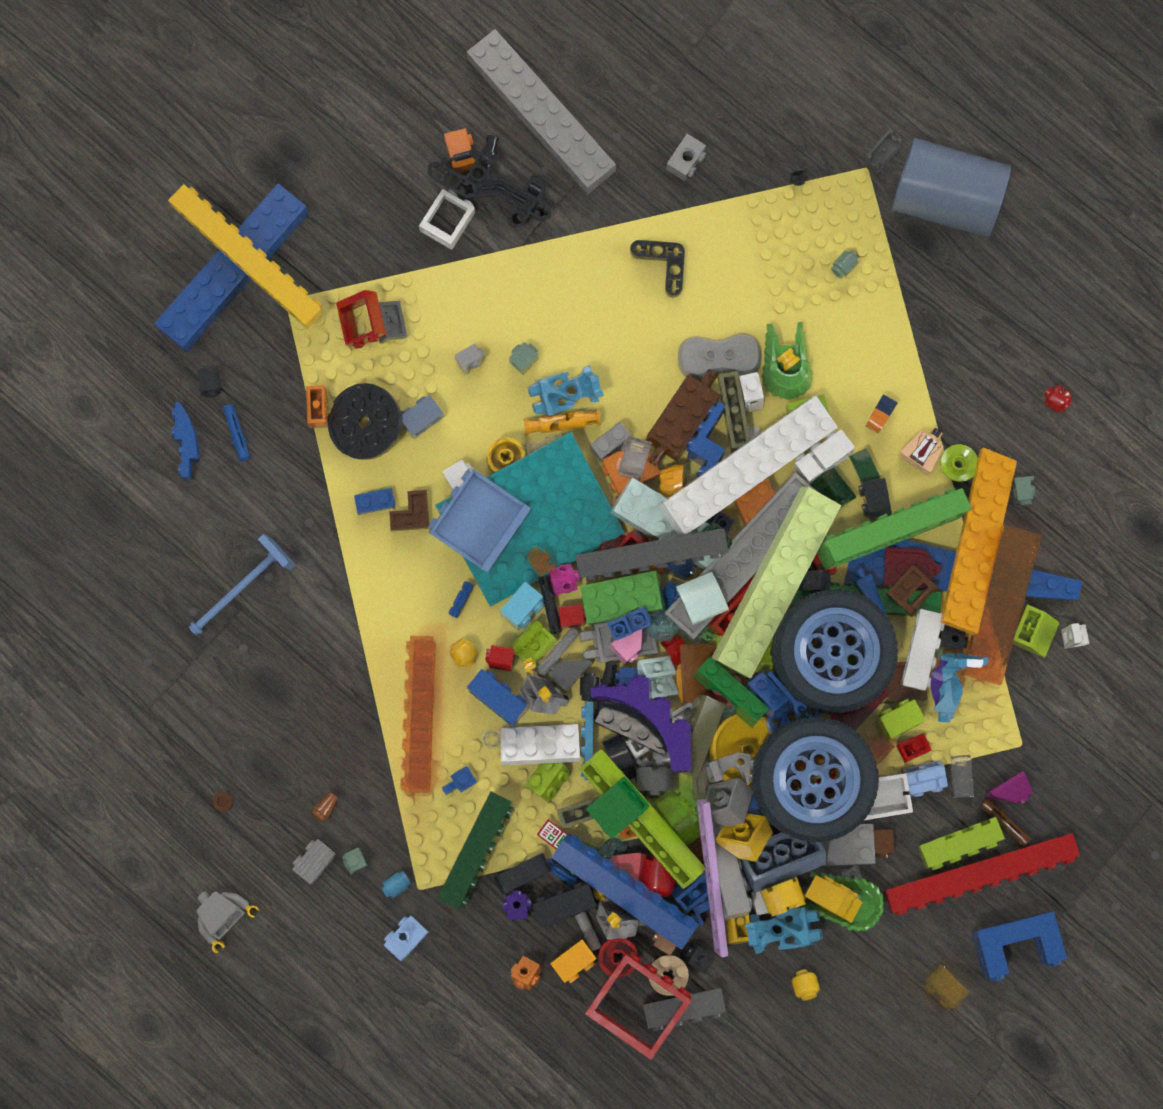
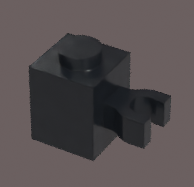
M822 570L807 571L797 591L803 590L813 594L829 590L831 574Z

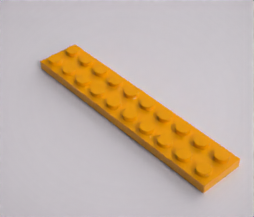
M982 448L979 452L968 499L972 509L964 516L940 623L972 635H977L979 632L1017 464L1016 460L986 448Z

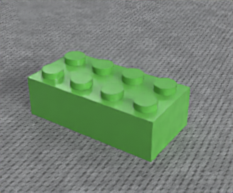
M657 571L581 586L586 620L590 626L610 622L643 606L646 607L649 615L667 611L660 573Z

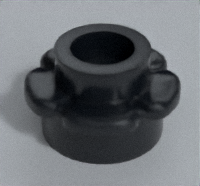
M800 170L790 174V182L794 183L795 186L804 185L805 181L808 180L805 171Z

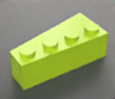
M994 817L917 847L925 867H931L933 871L943 867L942 863L949 860L950 863L961 860V855L968 854V856L980 853L979 849L986 846L987 850L998 846L997 842L1005 838L997 818Z

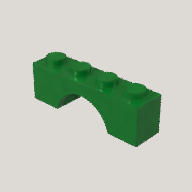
M711 657L704 662L693 676L706 689L714 690L724 696L735 708L737 716L751 728L769 709Z

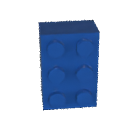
M481 669L467 686L468 692L511 727H514L528 711L527 701L519 694L514 696L511 693V688L504 682L498 683L496 676L487 669L485 672Z

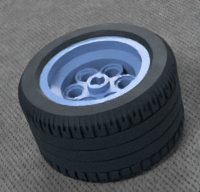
M829 589L813 593L800 600L786 612L774 633L771 659L776 678L796 701L802 702L813 711L834 714L864 707L874 701L886 689L894 675L898 661V642L896 640V633L893 631V625L890 624L889 618L885 616L886 614L883 610H880L877 604H874L872 600L859 593L842 589ZM829 627L837 629L836 637L833 638L828 635L827 630ZM847 635H852L855 638L853 646L846 644L845 639ZM813 638L820 639L821 647L819 649L812 647L811 641ZM832 646H837L840 649L838 657L831 655ZM849 655L856 656V665L852 666L848 663L847 658ZM815 658L823 660L822 668L818 669L813 665ZM833 666H838L841 669L839 677L832 675L831 669Z
M808 717L782 725L765 739L753 762L751 773L752 790L761 813L779 831L802 841H832L852 832L869 815L875 803L879 787L877 763L869 745L866 744V741L854 729L830 718ZM817 754H821L824 757V763L820 766L814 763V757ZM797 760L804 761L805 768L803 771L795 769V762ZM831 768H836L839 771V776L836 779L829 777L828 772ZM811 775H819L821 778L820 783L812 784L810 782ZM794 779L799 780L801 783V787L797 791H793L790 787V783ZM828 787L833 788L835 792L834 796L830 799L824 795V791ZM808 793H813L816 797L815 802L811 805L805 801V796Z

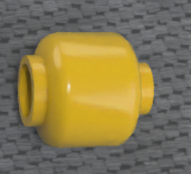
M462 638L450 646L452 649L449 654L458 667L466 666V668H469L476 663L475 658L478 656V651L470 640Z
M806 969L796 972L797 976L791 981L796 997L802 998L803 1001L817 997L820 986L815 973L808 972Z

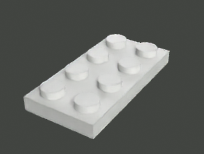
M578 724L500 728L502 766L580 762Z

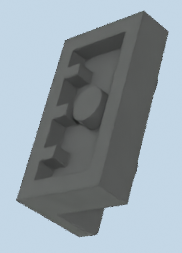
M400 301L379 302L386 335L380 337L379 343L383 344L387 340L405 339L407 332Z

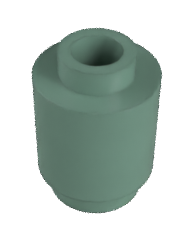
M845 250L834 261L831 271L841 279L844 276L846 277L859 263L857 260L858 256L851 250L849 252Z

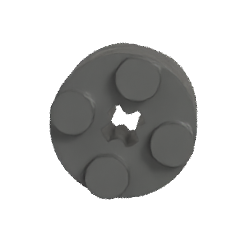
M652 767L636 768L635 787L643 797L649 795L651 799H660L661 795H663L665 798H674L675 773L671 771V768L659 767V769Z

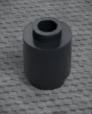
M584 673V676L580 677L581 701H597L591 697V688H596V685H599V677H595V673Z

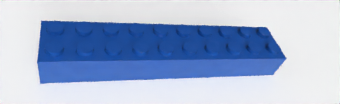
M277 184L238 228L240 231L238 234L242 237L247 236L253 242L252 246L256 250L260 248L267 255L266 259L268 260L309 214L307 206L280 184ZM219 250L154 324L161 333L184 352H187L251 278Z

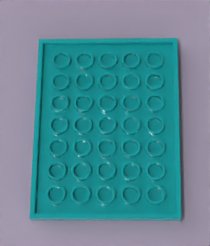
M572 432L561 436L486 477L531 509L488 572H485L465 557L463 558L491 607L515 594L524 582L531 585L539 581V577L543 578V576L550 575L549 569L570 564L576 561L575 555L590 553L625 534L617 517L610 514L612 508ZM452 496L435 505L438 512L444 502L449 503Z

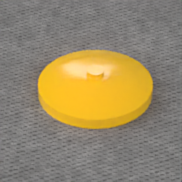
M737 714L722 721L717 726L710 745L711 761L733 753L750 754V758H753L754 762L760 746L769 736L766 718L762 716L753 728L746 724ZM740 759L737 760L738 765L741 764ZM735 768L727 769L722 777L723 781L740 778L743 781L741 773ZM750 779L749 784L746 785L752 789V782Z

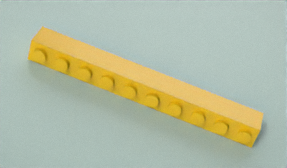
M183 184L168 200L170 205L308 330L323 314L322 305L315 298L311 300L307 296L308 292L302 286L297 287L293 283L294 279L286 273L284 275L279 271L281 268L274 261L270 263L266 259L267 255L260 248L256 250L252 246L253 242L247 236L242 237L238 234L240 231L232 223L228 225L225 222L226 218L219 211L215 213L211 209L212 205L206 199L201 200L194 188H188Z

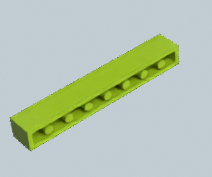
M602 749L579 768L601 795L625 776ZM651 805L641 816L628 825L683 889L695 881L706 869Z

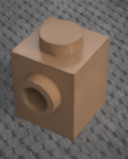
M657 932L652 939L655 941L653 945L668 955H671L676 945Z

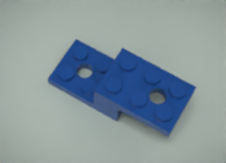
M718 402L716 406L712 405L707 413V421H702L697 429L696 435L698 436L696 438L692 437L687 445V458L701 466L697 477L720 462L724 456L725 449L708 439L724 413L725 405L721 402Z

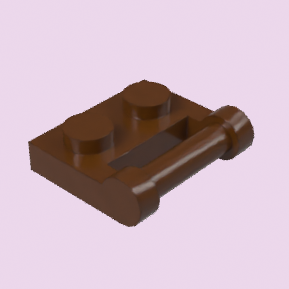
M912 565L886 594L910 617H913L919 606L931 593H935L938 587ZM923 583L926 588L911 605H908L906 600Z

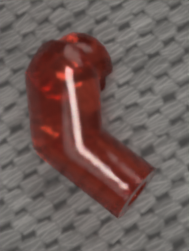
M621 534L616 539L603 541L600 544V551L616 548L626 536Z

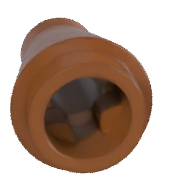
M329 792L312 808L311 814L321 822H324L326 819L328 820L338 798Z

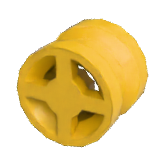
M792 348L776 359L784 365L785 371L801 360L793 354L794 350Z

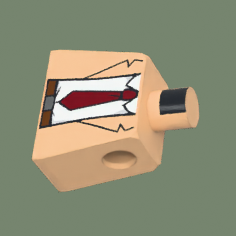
M933 427L929 434L920 431L901 450L898 456L928 476L943 448V445L938 442L943 433Z

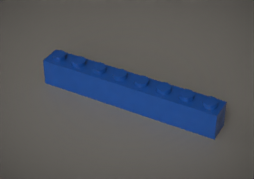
M569 833L552 856V859L681 950L699 926L692 917L680 912L675 905L663 900L658 893L650 891L644 883L636 881L627 871L619 869L611 860L598 854L594 848L582 843L577 836Z

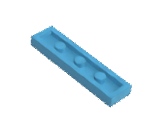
M585 702V707H582L581 718H585V726H581V738H585V745H581V757H585V763L593 757V702Z

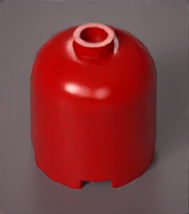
M642 853L638 881L644 883L646 888L653 893H658L662 898L670 896L673 893L676 880L653 854L647 857L648 855Z

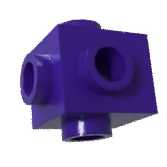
M522 891L510 892V895L506 896L507 900H503V910L508 912V920L528 919V910H531V899L527 898L526 894H522ZM520 902V908L515 909L514 903Z

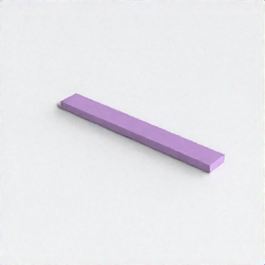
M700 799L696 802L704 867L706 868L705 876L714 950L719 956L726 957L728 956L711 808L708 801Z

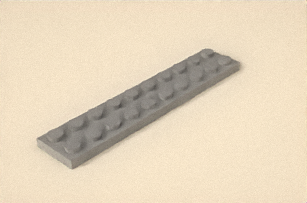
M797 473L784 484L728 544V552L722 553L720 558H715L699 575L700 577L710 572L713 573L726 603L757 572L801 486L810 487L815 490ZM680 597L665 612V615L692 640L715 617L713 616L693 625Z

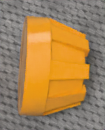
M675 464L660 471V494L669 498L687 485L684 464Z

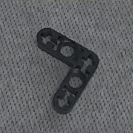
M634 241L630 247L632 257L644 260L667 261L665 292L671 298L678 297L682 292L685 255L683 245L674 242ZM637 246H641V249L644 250H641L640 254H638L637 251L633 249H636ZM647 246H650L649 255H646L647 251H645L647 250ZM658 246L662 248L663 252L661 255H654L652 249ZM666 247H669L668 251H674V248H678V252H681L678 253V256H674L673 252H668V256H665ZM672 266H678L680 273L673 275L669 269ZM672 279L676 280V288H679L676 289L675 293L668 289L672 287Z

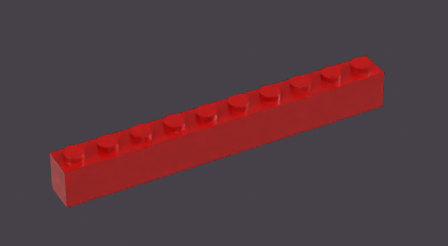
M1072 833L884 890L890 913L896 912L898 916L908 913L907 909L915 907V910L927 907L926 903L931 901L934 904L944 902V897L952 895L954 899L964 896L963 892L971 890V893L983 890V885L989 884L990 887L1000 885V880L1008 878L1009 882L1020 879L1019 874L1027 873V876L1039 873L1038 869L1042 867L1049 870L1056 868V863L1062 861L1064 865L1075 862V857L1080 856Z

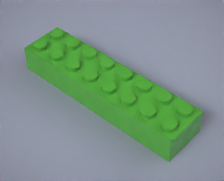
M955 488L949 489L941 496L937 494L929 497L928 501L923 503L921 501L913 503L906 510L904 507L900 508L890 516L884 514L876 518L877 520L872 523L866 521L856 529L851 527L842 531V534L838 536L833 534L826 537L817 551L824 571L960 519L972 509L963 488L955 490Z

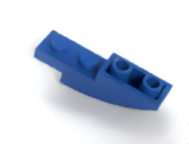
M175 402V408H172V418L175 419V426H172V438L177 443H182V445H179V456H182V463L178 465V473L183 480H192V462H200L198 439L187 412L180 402Z

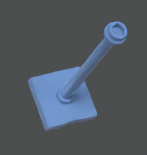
M263 534L258 539L269 551L268 556L196 623L193 621L190 623L189 629L195 635L201 634L203 632L201 628L273 561H278L283 568L290 571L297 566L271 537Z

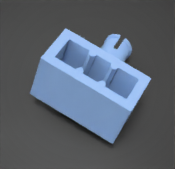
M405 916L398 923L400 928L395 933L391 931L384 939L386 941L384 946L400 961H403L429 933L412 916L409 918Z

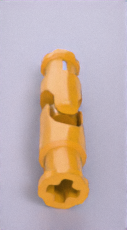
M599 409L591 412L577 411L567 414L540 416L539 419L532 420L523 419L525 435L534 432L548 433L566 429L585 428L586 425L593 424L601 425ZM558 421V425H554L552 423Z

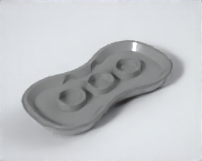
M745 333L735 334L723 340H710L698 336L690 337L680 344L678 350L680 370L686 377L690 375L697 380L702 379L708 369L713 370L711 375L714 371L716 373L738 371L739 376L755 373L759 369L762 359L759 342L755 337Z

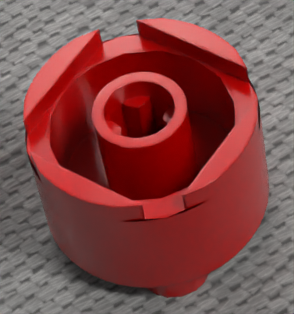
M623 938L610 939L602 945L598 961L601 969L610 976L619 961L616 963L613 961L615 958L613 954L615 952L617 954L621 952L623 956L626 952L638 955L636 947L629 940ZM627 963L617 978L631 974L635 968Z

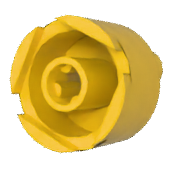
M503 438L496 440L487 451L488 467L493 474L523 458L525 452L522 445L515 439ZM508 455L510 461L507 460L506 462H504L502 457L506 458Z
M797 877L760 891L769 914L771 913L772 917L787 912L786 907L793 909L805 904V896Z

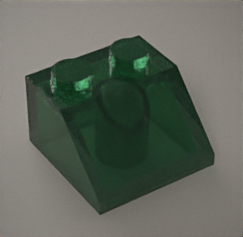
M834 467L822 473L809 484L820 494L840 504L841 507L838 512L857 498Z

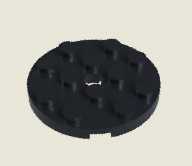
M361 383L348 387L336 397L331 412L328 414V431L332 442L339 451L354 459L371 460L384 455L394 446L401 432L402 414L398 402L390 392L377 385ZM363 417L369 418L367 427H362L361 425Z

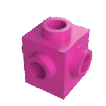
M571 564L549 569L555 595L578 590L576 582L580 581L577 570L573 571Z

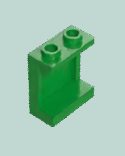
M624 776L592 802L586 810L601 826L603 832L612 839L641 816L650 805Z

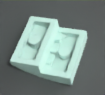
M712 572L676 587L693 625L729 610Z
M670 656L637 662L638 675H646V678L649 677L651 680L652 701L656 697H666L667 699L678 695V690L672 678L676 671Z

